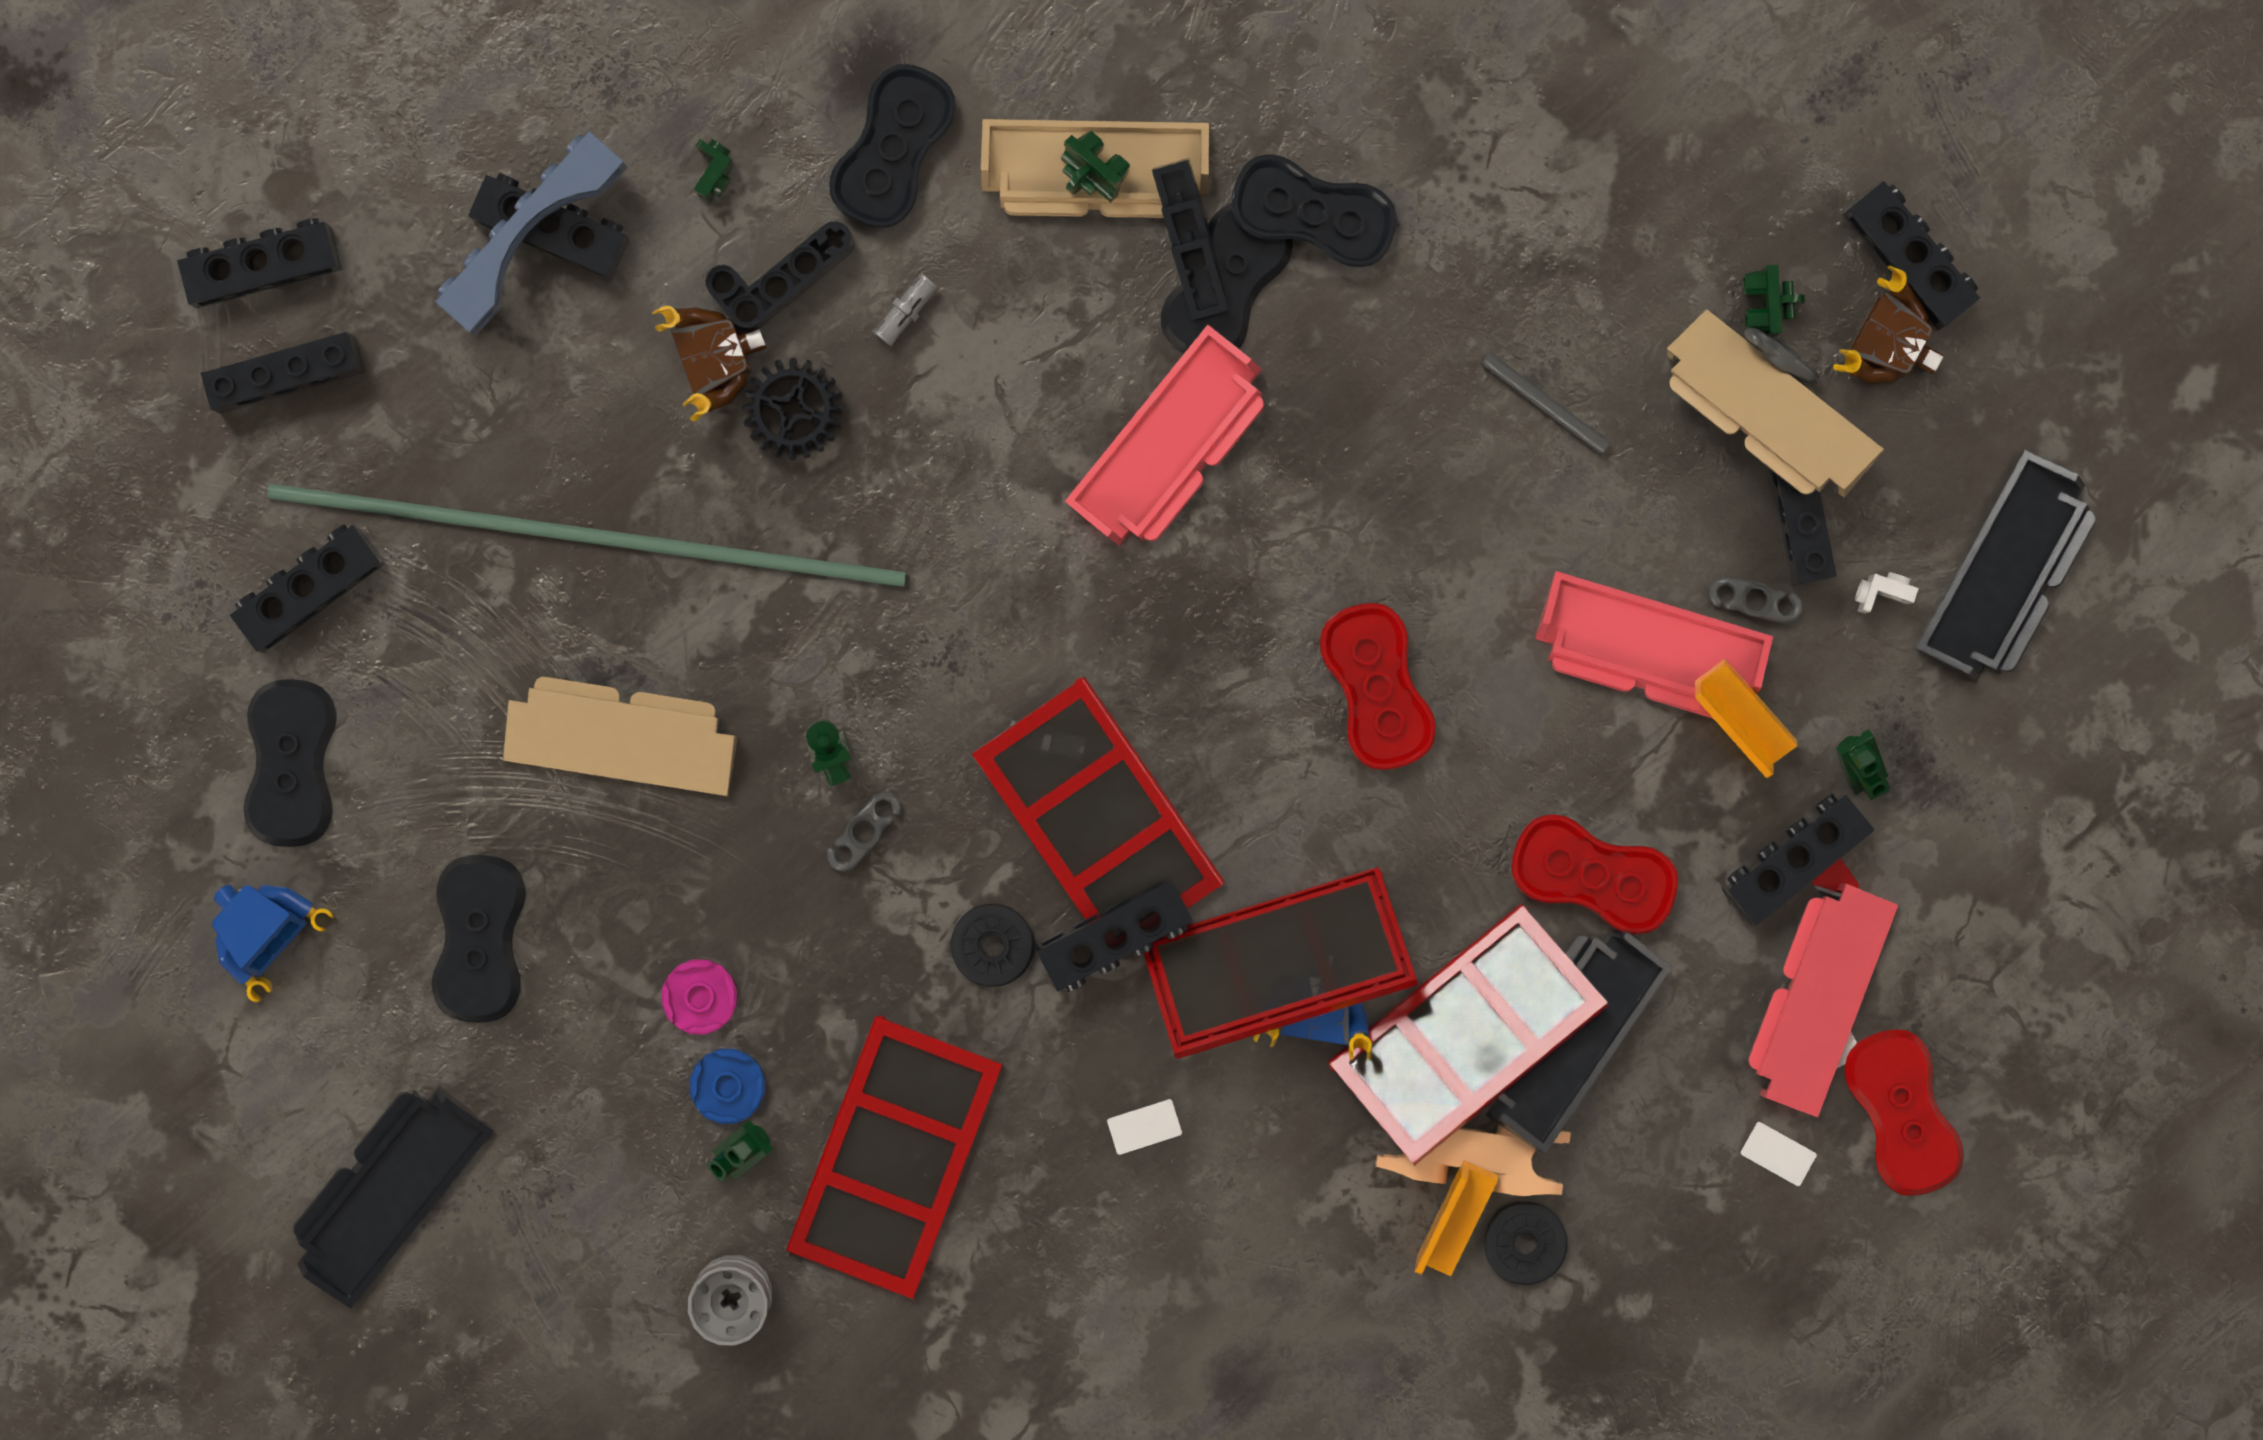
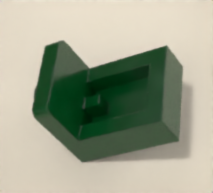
M699 139L696 147L713 160L694 187V190L699 196L710 202L714 195L719 198L727 189L731 178L727 175L735 164L728 157L731 151L714 139H711L709 144Z

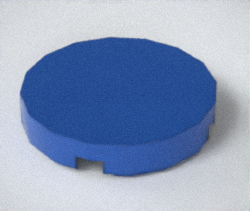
M736 1048L718 1049L705 1055L695 1065L690 1077V1096L696 1108L705 1118L719 1124H735L749 1118L760 1107L765 1095V1076L760 1064L750 1054Z

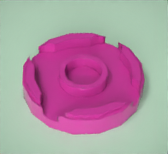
M693 959L678 965L668 975L662 988V1006L667 1018L677 1028L689 1034H708L722 1028L732 1018L737 1006L738 990L732 975L722 965L711 960Z

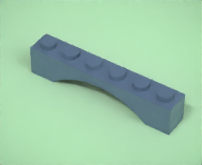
M590 131L584 137L580 134L571 141L565 150L568 155L559 165L553 163L544 171L540 177L543 183L533 194L528 191L517 201L514 206L517 210L507 222L504 219L501 220L489 233L491 240L482 250L476 248L468 255L463 262L466 268L457 278L449 277L439 288L437 293L440 297L435 302L472 335L476 336L501 308V292L507 267L516 248L528 232L544 217L562 206L584 198L602 196L628 168L617 155Z

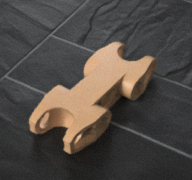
M1426 1102L1411 1104L1384 1103V1106L1395 1119L1403 1120L1412 1126L1415 1135L1414 1142L1456 1108ZM1499 1124L1497 1125V1132L1461 1127L1415 1166L1405 1154L1376 1156V1167L1391 1170L1418 1181L1447 1184L1449 1166L1460 1167L1463 1160L1498 1175V1181L1493 1192L1517 1196L1562 1195L1563 1189L1562 1183L1536 1175L1532 1169L1531 1161L1536 1149ZM1561 1130L1553 1143H1569L1571 1132Z

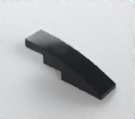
M1186 158L1154 167L1152 173L1172 244L1171 251L1192 320L1229 310L1215 249L1190 159Z

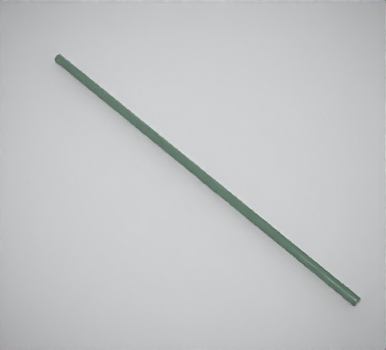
M269 484L267 492L268 499L904 587L906 572L277 484Z

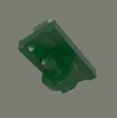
M1093 131L1085 133L1078 139L1071 135L1064 141L1066 148L1061 156V160L1067 164L1062 172L1070 178L1066 190L1074 195L1083 189L1090 196L1097 190L1111 203L1119 195L1121 183L1129 173L1130 164L1117 154L1112 156L1106 163L1099 159L1097 155L1103 151L1104 143Z
M1767 265L1762 271L1748 273L1742 277L1744 296L1763 295L1764 305L1762 309L1745 310V330L1747 328H1755L1763 333L1765 332L1770 337H1777L1778 334L1782 333L1781 306L1784 307V320L1796 319L1795 305L1805 304V295L1794 294L1793 281L1782 282L1783 295H1780L1778 265Z
M822 719L813 722L807 729L806 739L811 764L815 773L823 770L830 787L849 780L851 774L848 769L849 764L847 760L851 759L844 732H838L835 724L828 720Z
M1868 729L1862 732L1861 736H1848L1840 742L1838 747H1836L1837 755L1853 793L1857 795L1864 791L1870 800H1874L1890 790L1886 780L1888 774L1875 737Z
M749 1120L712 1150L716 1157L706 1165L719 1182H722L729 1175L736 1180L773 1151V1148L770 1146L766 1131L757 1125H753Z

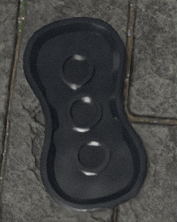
M897 64L884 70L873 82L868 96L867 118L864 129L857 142L838 160L830 176L829 187L832 201L842 213L852 220L870 227L888 228L904 220L912 210L917 197L921 163L928 150L950 128L955 116L956 102L954 93L942 78L922 67L910 64Z
M1262 155L1249 160L1238 174L1232 192L1231 206L1233 215L1237 223L1250 234L1265 239L1302 240L1317 246L1335 261L1346 266L1366 267L1379 262L1387 253L1396 229L1395 207L1385 193L1368 184L1331 183L1320 180L1307 173L1293 161L1282 156Z
M1232 203L1222 207L1212 217L1208 226L1229 310L1192 320L1182 284H1180L1170 293L1162 307L1161 327L1168 341L1179 351L1185 353L1204 328L1209 325L1239 349L1247 334L1252 305L1262 288L1278 276L1288 264L1292 253L1293 239H1265L1256 237L1237 223L1232 212Z
M295 679L273 681L263 685L256 691L248 707L247 721L256 749V769L246 793L243 808L244 817L250 832L257 839L275 846H302L318 840L328 828L331 820L332 802L324 778L323 760L327 745L334 731L336 712L330 695L315 683Z
M489 855L460 857L445 867L437 884V902L445 925V942L433 973L432 992L438 1007L443 1013L460 1021L482 1023L503 1018L513 1009L519 997L520 976L512 952V935L516 921L523 908L525 886L518 869L505 859Z

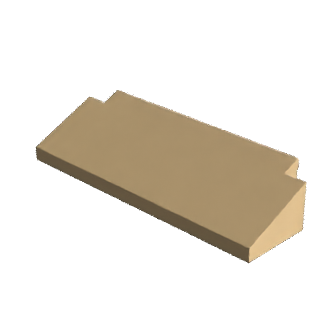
M983 119L982 191L1000 192V208H1004V211L1009 215L1081 217L1086 215L1088 210H1100L1106 217L1164 218L1152 169L1186 158L1190 159L1199 194L1208 195L1209 123ZM1093 131L1104 143L1103 151L1097 155L1099 159L1106 163L1112 156L1117 154L1130 164L1129 173L1121 183L1119 195L1111 203L1097 190L1091 196L1083 189L1074 195L1066 190L1070 178L1062 172L1067 164L1061 160V156L1066 148L1064 141L1071 135L1078 139L1085 133Z
M1707 309L1666 348L1670 360L1673 362L1676 359L1680 360L1671 369L1673 375L1669 382L1671 390L1726 434H1735L1739 429L1748 435L1745 439L1747 451L1804 495L1813 493L1815 489L1820 492L1831 480L1838 486V493L1845 498L1884 452L1881 446L1790 374L1773 364L1762 352Z
M549 677L538 678L534 688H529L528 703L512 700L508 702L503 761L723 796L729 795L738 736L717 733L719 718L715 717V708L710 703L637 692L632 695L630 704L619 702L620 694L615 688Z

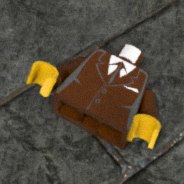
M1893 266L1887 267L1892 272L1890 281L1880 277L1877 280L1878 285L1890 290V293L1884 291L1878 296L1850 349H1839V353H1843L1845 356V364H1834L1833 366L1835 371L1847 372L1867 384L1893 383L1898 378L1908 376L1914 365L1934 374L1944 356L1925 345L1933 331L1932 326L1928 324L1929 315L1917 294L1906 282L1905 272Z
M662 306L654 310L652 314L661 313L666 318V324L655 326L657 331L662 332L674 326L676 327L671 330L693 391V395L683 403V407L687 404H694L698 408V412L693 414L690 419L697 421L705 413L732 403L747 384V375L752 372L747 355L767 349L760 328L738 334L732 319H726L720 312L698 307L674 309L671 306Z

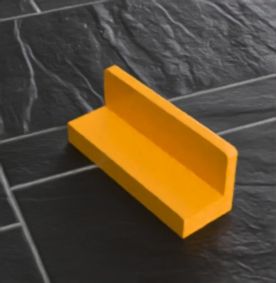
M1723 659L1695 680V698L1760 772L1767 779L1774 774V763L1798 746L1797 739L1726 659Z
M1463 1160L1420 1248L1414 1272L1422 1275L1425 1267L1429 1266L1449 1276L1452 1275L1498 1181L1497 1174Z

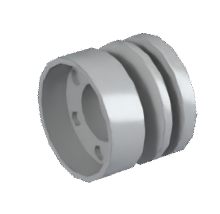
M724 1255L712 1260L701 1270L688 1297V1315L693 1328L704 1339L717 1345L735 1346L750 1340L761 1329L772 1304L773 1286L767 1272L756 1261L743 1255ZM727 1289L731 1293L737 1291L740 1293L737 1304L733 1299L729 1301L724 1299Z

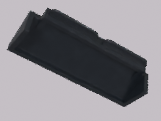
M2024 451L1916 647L1919 652L1977 683L1985 667L1998 674L2002 670L2011 672L2017 667L2049 609L2050 603L2047 597L2044 596V593L2048 586L2056 588L2064 582L2096 523V518L2090 511L2089 506L2077 500L2085 486L2078 474L2031 452Z
M1612 929L1604 942L1597 937L1578 935L1572 940L1564 953L1608 1002L1609 1006L1496 1098L1486 1113L1487 1117L1540 1153H1547L1672 968V966L1628 932ZM1554 967L1535 995V1003L1538 1009L1534 1015L1524 1014L1520 1018L1534 1035L1541 1039L1585 1001ZM1512 1031L1509 1032L1483 1070L1480 1077L1483 1085L1527 1050Z
M441 1086L436 1089L428 1100L415 1090L412 1094L409 1092L398 1094L355 1148L354 1157L358 1162L352 1169L343 1167L337 1170L294 1224L293 1232L297 1237L298 1244L307 1250L297 1263L302 1276L351 1309L493 1132L492 1127Z

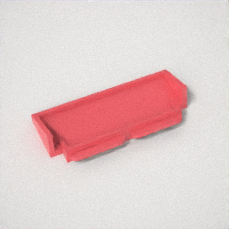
M1207 325L1064 502L1119 546L1130 532H1133L1143 541L1146 539L1149 541L1159 539L1202 486L1204 478L1200 472L1207 464L1210 466L1220 464L1263 411L1265 406L1264 400L1261 398L1263 394L1251 385L1262 369L1250 357Z
M1555 571L1535 640L1552 644L1548 661L1552 662L1554 670L1559 673L1623 692H1629L1633 687L1644 689L1646 697L1652 701L1712 718L1695 698V680L1723 659H1726L1752 690L1758 694L1762 687L1773 636Z
M1840 883L1838 891L1842 892L1839 901L1827 896H1823L1822 899L1812 898L1808 901L1783 966L1784 975L1791 979L1788 990L1780 988L1774 991L1748 1059L1749 1065L1757 1070L1756 1074L1771 1079L1767 1090L1762 1088L1760 1096L1817 1118L1898 908V905L1844 883Z

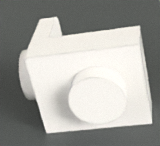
M1889 572L1887 577L1878 574L1870 575L1867 581L1862 580L1857 589L1855 601L1860 602L1858 612L1864 614L1871 612L1876 594L1904 604L1914 603L1919 588L1910 586L1911 579L1899 574Z

